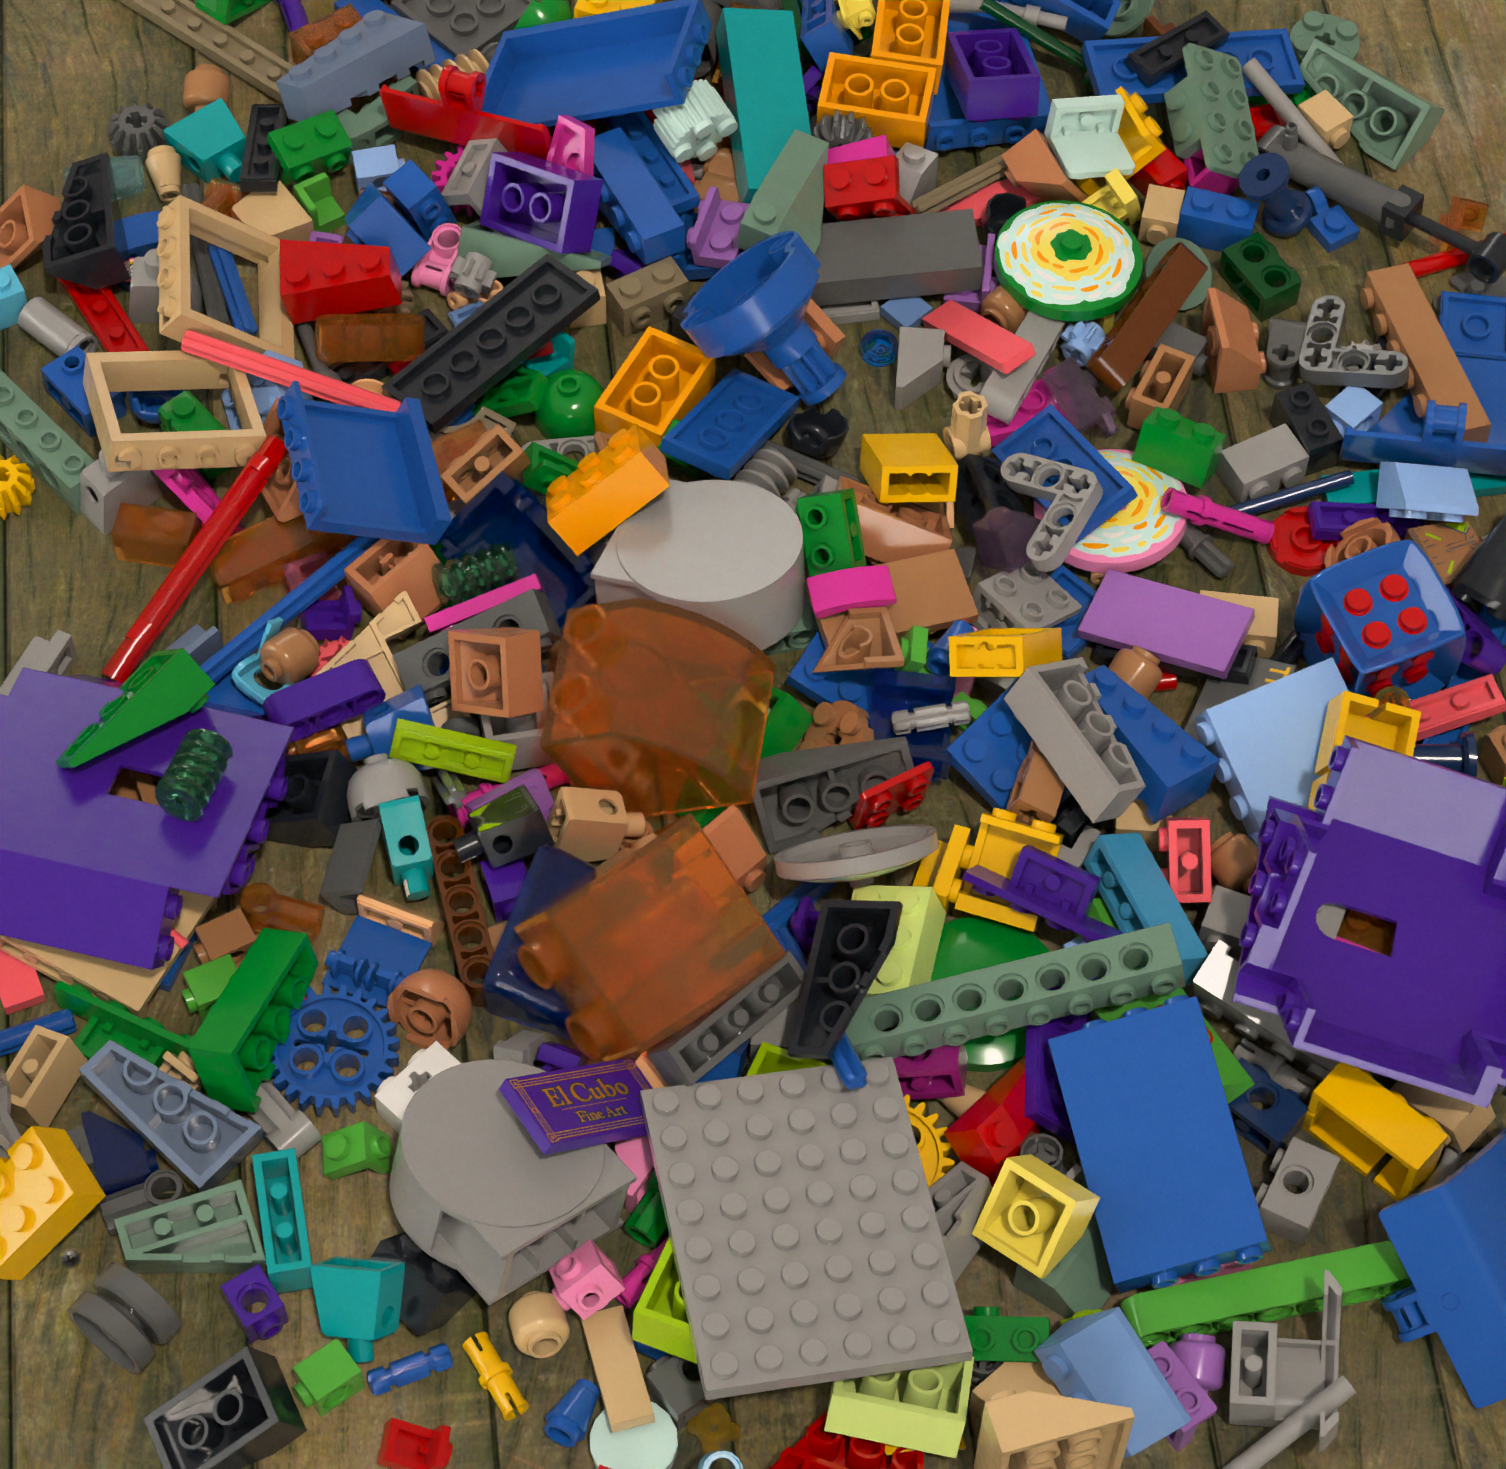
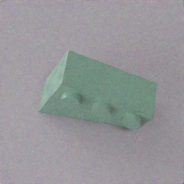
M241 1179L114 1219L129 1270L134 1273H243L257 1264L260 1265L264 1273H268L264 1252Z

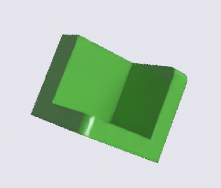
M325 172L293 185L295 199L312 218L314 231L327 233L346 224L344 221L345 214L331 194L330 179Z

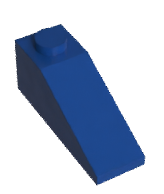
M802 0L800 38L823 73L826 70L829 52L853 55L850 30L846 31L837 17L836 12L840 10V7L835 0Z

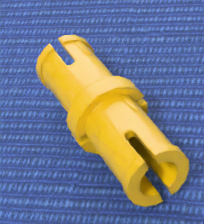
M479 1332L475 1336L482 1351L478 1350L471 1337L463 1343L462 1348L468 1354L480 1374L478 1381L483 1390H489L504 1420H513L516 1416L509 1401L513 1402L520 1415L527 1411L529 1404L511 1377L513 1371L509 1363L502 1362L489 1339V1335L486 1332Z

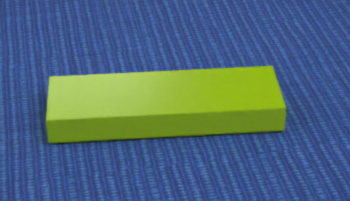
M398 718L389 757L506 783L509 781L517 745Z

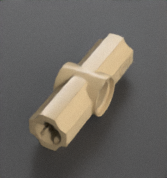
M971 390L958 394L957 401L952 405L951 426L943 429L945 447L957 464L968 453L983 456V452L991 450V438L986 425L988 404L984 395H977Z

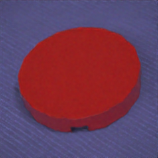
M1308 506L1292 507L1284 511L1283 515L1277 519L1275 518L1273 520L1274 533L1269 543H1267L1269 555L1279 567L1290 574L1303 577L1314 576L1326 569L1324 561L1328 548L1331 544L1336 548L1341 542L1338 540L1313 539L1307 512Z

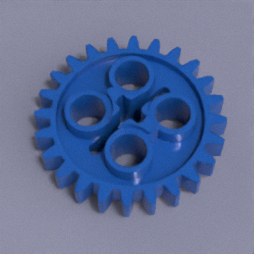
M324 984L323 993L318 996L309 987L307 990L308 999L302 1002L299 1010L292 1009L290 1012L291 1021L289 1028L291 1031L286 1043H277L270 1060L276 1066L271 1076L276 1077L273 1080V1086L278 1091L286 1088L284 1095L288 1103L299 1097V1106L302 1112L312 1103L316 1106L317 1116L322 1115L325 1106H331L334 1116L337 1117L339 1116L341 1105L345 1104L352 1113H355L356 1100L361 1099L365 1104L371 1105L370 1091L377 1092L382 1083L381 1079L386 1080L388 1077L394 1076V1070L390 1066L399 1065V1054L394 1051L400 1049L399 1038L393 1037L397 1033L396 1023L387 1022L389 1020V1010L387 1008L376 1011L378 1004L375 996L364 1003L363 990L360 988L351 997L347 995L346 984L341 985L337 994H332L330 986ZM312 1023H320L325 1026L318 1032H309L305 1029ZM353 1029H361L366 1032L363 1037L355 1039L346 1035ZM297 1042L302 1043V1044L299 1045V1046H295V1044H296ZM330 1046H335L333 1053H327L330 1050ZM368 1053L367 1057L361 1056L362 1054ZM303 1061H312L317 1064L308 1071L297 1068V1065ZM345 1067H353L358 1070L351 1077H344L338 1074Z

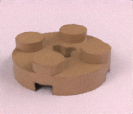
M844 700L835 701L831 704L828 702L820 703L814 710V720L808 727L799 750L838 745L835 744L838 736L842 737L839 745L873 741L874 729L868 727L867 718H870L868 712Z

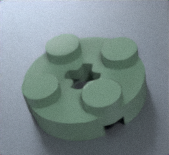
M1309 11L1305 13L1302 20L1293 26L1290 32V40L1299 66L1315 38L1330 44L1329 46L1357 60L1360 39L1358 37V27L1352 21L1344 20L1334 15L1322 14L1319 11Z

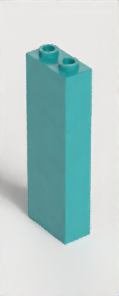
M723 8L715 31L725 103L738 123L736 131L730 134L739 202L750 204L794 130L796 129L811 135L793 11Z

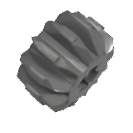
M134 100L132 107L127 108L120 105L119 113L111 114L107 134L116 155L124 154L128 162L138 157L143 163L149 150L157 146L166 145L163 130L169 127V123L166 122L161 108L154 109L150 102L139 106Z
M837 109L833 116L823 115L820 123H816L813 128L812 136L829 142L830 149L873 138L872 128L867 126L865 117L855 119L853 110L848 115H842Z

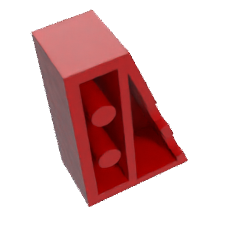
M280 239V296L293 324L402 304L401 274L390 247Z

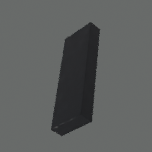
M1206 10L1129 53L1125 63L1150 86L1185 66L1182 49L1188 43L1214 50L1226 43L1230 34Z

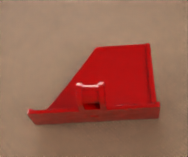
M446 65L441 72L438 84L441 101L390 89L387 85H383L379 91L392 128L462 146H467L469 140L497 138L508 152H524L546 160L556 127H546L540 123L536 125L483 112L482 107L487 82L485 74L478 71H473L472 73L463 72L454 65ZM601 118L581 122L595 128Z

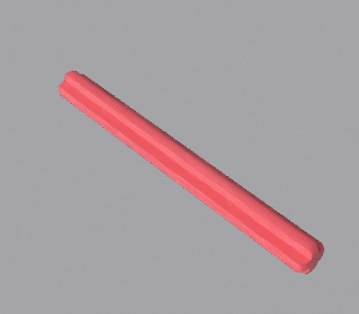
M187 330L182 338L181 349L185 352L290 387L293 381H298L302 392L337 404L396 412L402 404L398 400L193 330Z

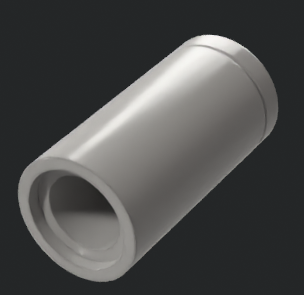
M43 297L31 299L25 304L19 314V326L59 357L77 345L85 354L96 352L98 346L97 338Z

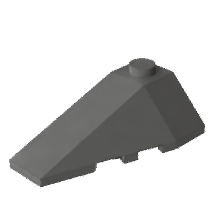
M906 736L782 752L744 763L750 790L770 854L808 840L816 839L820 836V831L837 820L843 822L852 816L851 811L856 809L861 793L914 768Z

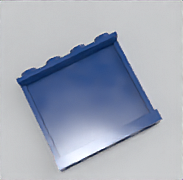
M293 381L285 395L281 396L278 401L277 416L282 422L285 434L284 445L289 451L292 463V478L297 484L300 497L299 508L304 513L307 530L436 545L452 522L420 399L406 397L396 412L306 400L302 397L299 382Z

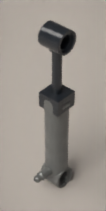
M1289 122L1286 124V128L1280 125H1273L1258 140L1259 155L1263 153H1276L1286 160L1290 168L1289 179L1309 189L1317 186L1326 197L1381 223V233L1402 242L1416 228L1469 254L1467 267L1470 273L1479 281L1487 284H1493L1498 281L1506 271L1505 234L1491 232L1484 240L1477 242L1423 216V194L1403 184L1398 190L1393 189L1299 143L1296 123Z

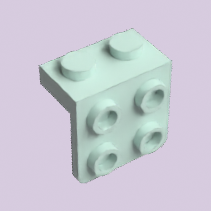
M1120 94L1052 99L1044 135L1068 178L1082 180L1085 178L1104 177L1115 168L1122 175L1134 173L1135 163L1118 134L1125 105Z

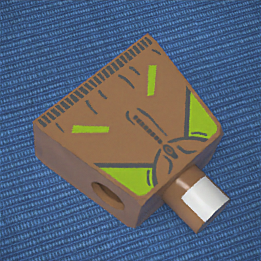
M1464 520L1463 523L1443 522L1407 529L1404 540H1413L1426 554L1443 584L1453 589L1454 585L1451 583V579L1454 573L1489 534L1478 537L1469 521Z

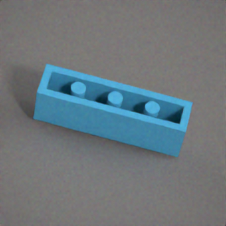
M1140 832L1099 835L1083 863L1089 873L1102 878L1098 891L1120 931L1124 934L1170 922L1183 964L1185 985L1193 984L1192 981L1207 959L1208 953Z

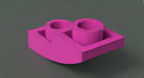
M888 566L848 568L806 578L813 610L818 619L846 611L848 608L884 607L897 603Z

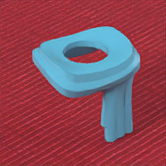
M280 617L268 620L258 652L241 661L232 671V679L236 687L261 705L271 694L291 686L285 684L278 690H269L259 686L254 679L255 674L262 672L260 668V663L262 662L260 659V649L263 643L279 632L283 619Z

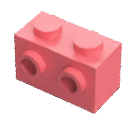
M1207 817L1165 818L1166 827H1158L1159 852H1166L1167 868H1160L1170 884L1179 903L1212 902L1210 819Z

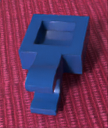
M1317 186L1304 192L1313 206L1312 217L1308 222L1307 228L1327 253L1358 238L1360 229L1339 204L1329 208L1324 193Z

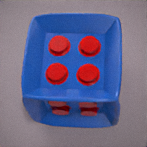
M1413 540L1388 543L1345 559L1320 571L1304 584L1294 616L1295 631L1301 633L1299 640L1305 641L1302 654L1308 666L1333 657L1348 691L1379 700L1378 708L1386 702L1400 705L1435 693L1443 688L1455 677L1466 647V633L1458 609L1432 563Z

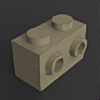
M671 256L606 284V310L624 338L670 318L675 307L680 302L685 303L689 298V281Z

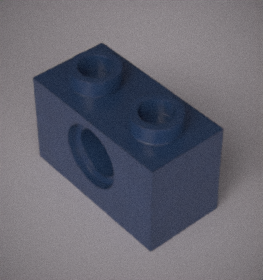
M1241 1057L1238 1062L1254 1081L1255 1085L1228 1104L1235 1129L1240 1136L1273 1160L1278 1149H1284L1302 1128L1306 1112L1309 1109L1298 1093L1291 1089H1284L1271 1079L1263 1067L1257 1064H1250ZM1251 1102H1262L1266 1104L1269 1109H1257L1251 1104Z

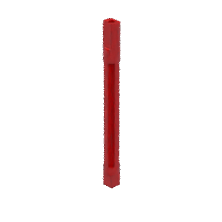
M268 435L259 450L253 454L127 632L124 641L101 672L108 680L121 683L127 680L274 474L278 464L288 451L285 448L284 442L278 437Z

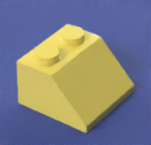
M1032 1154L1008 1157L1004 1162L972 1235L1042 1279L1052 1271L1083 1236L1100 1197Z

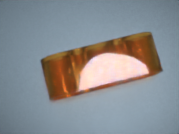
M325 314L317 317L315 320V356L323 361H413L425 352V318L417 314Z

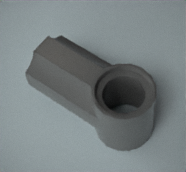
M161 1169L150 1174L144 1183L107 1195L99 1202L108 1231L113 1236L118 1234L114 1219L189 1195L180 1176L176 1172L169 1169ZM168 1190L176 1191L170 1199L158 1200L163 1192Z

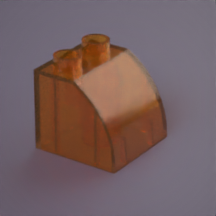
M633 598L568 609L540 748L578 788L618 791L622 795L626 812H642L644 817L725 807L732 804L753 803L776 665L762 650L736 631L706 616L678 606L643 598Z
M692 813L624 847L513 927L524 943L518 948V958L524 971L541 988L549 989L552 986L555 988L572 1013L566 1018L565 1022L570 1038L587 1057L591 1059L602 1057L604 1062L619 1059L626 1060L643 1053L732 996L787 956Z

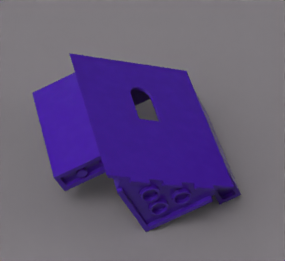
M23 667L9 695L0 694V935L151 970L162 967L165 961L168 962L174 949L175 940L174 937L170 936L173 920L179 918L183 905V897L178 895L179 889L219 898L221 893L231 895L240 892L241 887H245L248 879L253 875L256 865V854H253L252 850L259 849L260 843H265L269 833L270 821L265 819L267 809L278 807L279 801H283L287 793L288 778L284 777L286 769L285 750L292 737L294 727L267 721L266 714L206 702L193 713L188 711L74 768H60L55 761L83 729L96 722L99 724L102 721L99 711L106 703L112 702L120 695L125 694L120 689L123 683L90 675L61 676ZM121 768L182 781L187 783L194 793L188 803L173 808L110 795L109 792Z
M1345 735L1342 745H1336L1331 753L1328 765L1331 773L1327 783L1320 784L1314 798L1316 810L1269 796L1265 820L1258 834L1260 849L1257 866L1248 889L1251 899L1247 921L1242 928L1239 938V946H1242L1232 1001L1280 1016L1292 1047L1488 1108L1497 1085L1506 1087V787ZM1326 904H1334L1395 923L1390 957L1326 936L1319 929L1316 922L1318 909Z

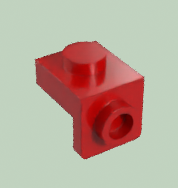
M392 1417L385 1424L377 1464L391 1469L445 1468L451 1458L453 1449L452 1442H449L451 1427L442 1424L436 1429L431 1430Z

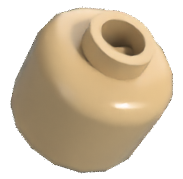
M528 1292L518 1299L509 1310L508 1321L514 1343L518 1350L526 1355L540 1359L548 1358L559 1352L569 1338L570 1327L565 1310L552 1293Z

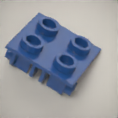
M357 915L339 950H331L328 953L325 964L329 966V969L322 984H328L336 990H339L342 984H346L347 994L352 996L360 988L363 990V1000L368 1001L375 996L378 1006L387 1008L388 996L408 975L419 971L432 946V942Z

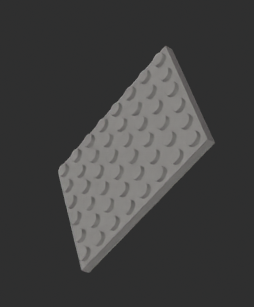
M893 1057L861 1061L867 1071V1084L863 1088L857 1087L854 1090L847 1089L834 1064L699 1082L690 1086L677 1085L640 1090L641 1108L705 1400L971 1361L973 1349Z

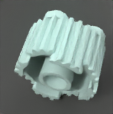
M703 79L693 81L684 104L652 110L657 117L653 124L654 130L677 163L690 160L692 157H698L700 161L709 159L718 151L716 144L721 142L723 137L729 136L738 128V123L707 79L704 81Z

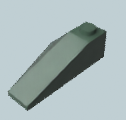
M1316 38L1313 40L1299 66L1303 78L1316 94L1326 89L1354 116L1350 132L1357 139L1359 146L1364 152L1396 171L1428 142L1445 112V109Z
M794 130L756 191L740 222L737 247L747 250L774 234L784 231H795L814 255L816 254L821 241L824 207L823 165L827 164L829 142L799 130Z
M480 220L462 226L457 256L464 259L468 252H477L488 257L493 262L491 270L497 272L496 278L519 276L547 253L572 271L600 269L611 264L612 256L592 249L590 253L560 254L480 225Z
M1084 1176L1083 1179L1079 1182V1184L1084 1188L1088 1189L1087 1182ZM1095 1212L1083 1236L1045 1278L1037 1277L1019 1264L1016 1267L1013 1286L1065 1319L1073 1317L1075 1313L1081 1310H1102L1111 1295L1113 1278Z

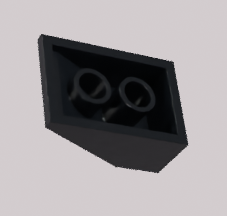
M339 750L285 756L286 769L284 777L288 778V789L284 800L279 801L278 807L267 809L265 819L270 821V827L266 841L310 848L334 845L340 824L350 823L351 820L347 807L346 793L349 780L358 769Z
M249 1346L234 1354L143 1418L163 1469H241L273 1455L307 1431L276 1357Z

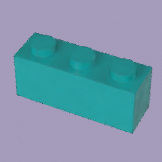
M291 1148L252 1155L270 1283L277 1294L313 1288L310 1272L313 1258L296 1150Z

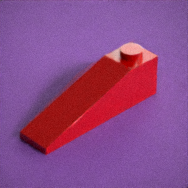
M1025 1056L944 1132L960 1161L987 1176L992 1188L1006 1158L1020 1156L1021 1146L1024 1141L1032 1135L1039 1134L1042 1126L1025 1117Z

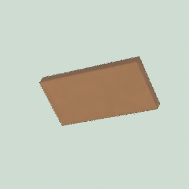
M955 549L874 565L888 566L897 603L889 605L887 608L897 638H902L913 625L928 628V632L949 628L956 620H962L968 624L977 622L979 613ZM806 580L805 591L807 593L812 611L814 613L809 588ZM848 610L818 619L814 613L826 649L847 616Z

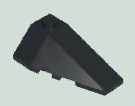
M106 152L74 162L62 190L64 200L60 211H55L52 217L54 228L51 235H46L43 242L44 269L49 275L96 290L131 279L129 251L110 157Z
M822 899L787 1052L790 1057L830 1059L895 944L903 904L900 901Z

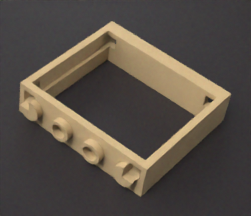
M178 195L168 206L163 207V210L158 214V221L156 222L159 235V244L157 246V255L159 256V274L157 277V285L159 286V305L157 312H159V334L182 342L185 332L193 330L260 354L270 350L295 359L294 324L280 296V239L189 198ZM190 234L257 263L259 338L191 309Z
M183 350L86 353L83 386L108 472L245 467L253 454L259 450L266 440L267 436L246 373ZM229 388L242 429L121 433L109 392ZM116 456H118L119 461L127 462H115Z

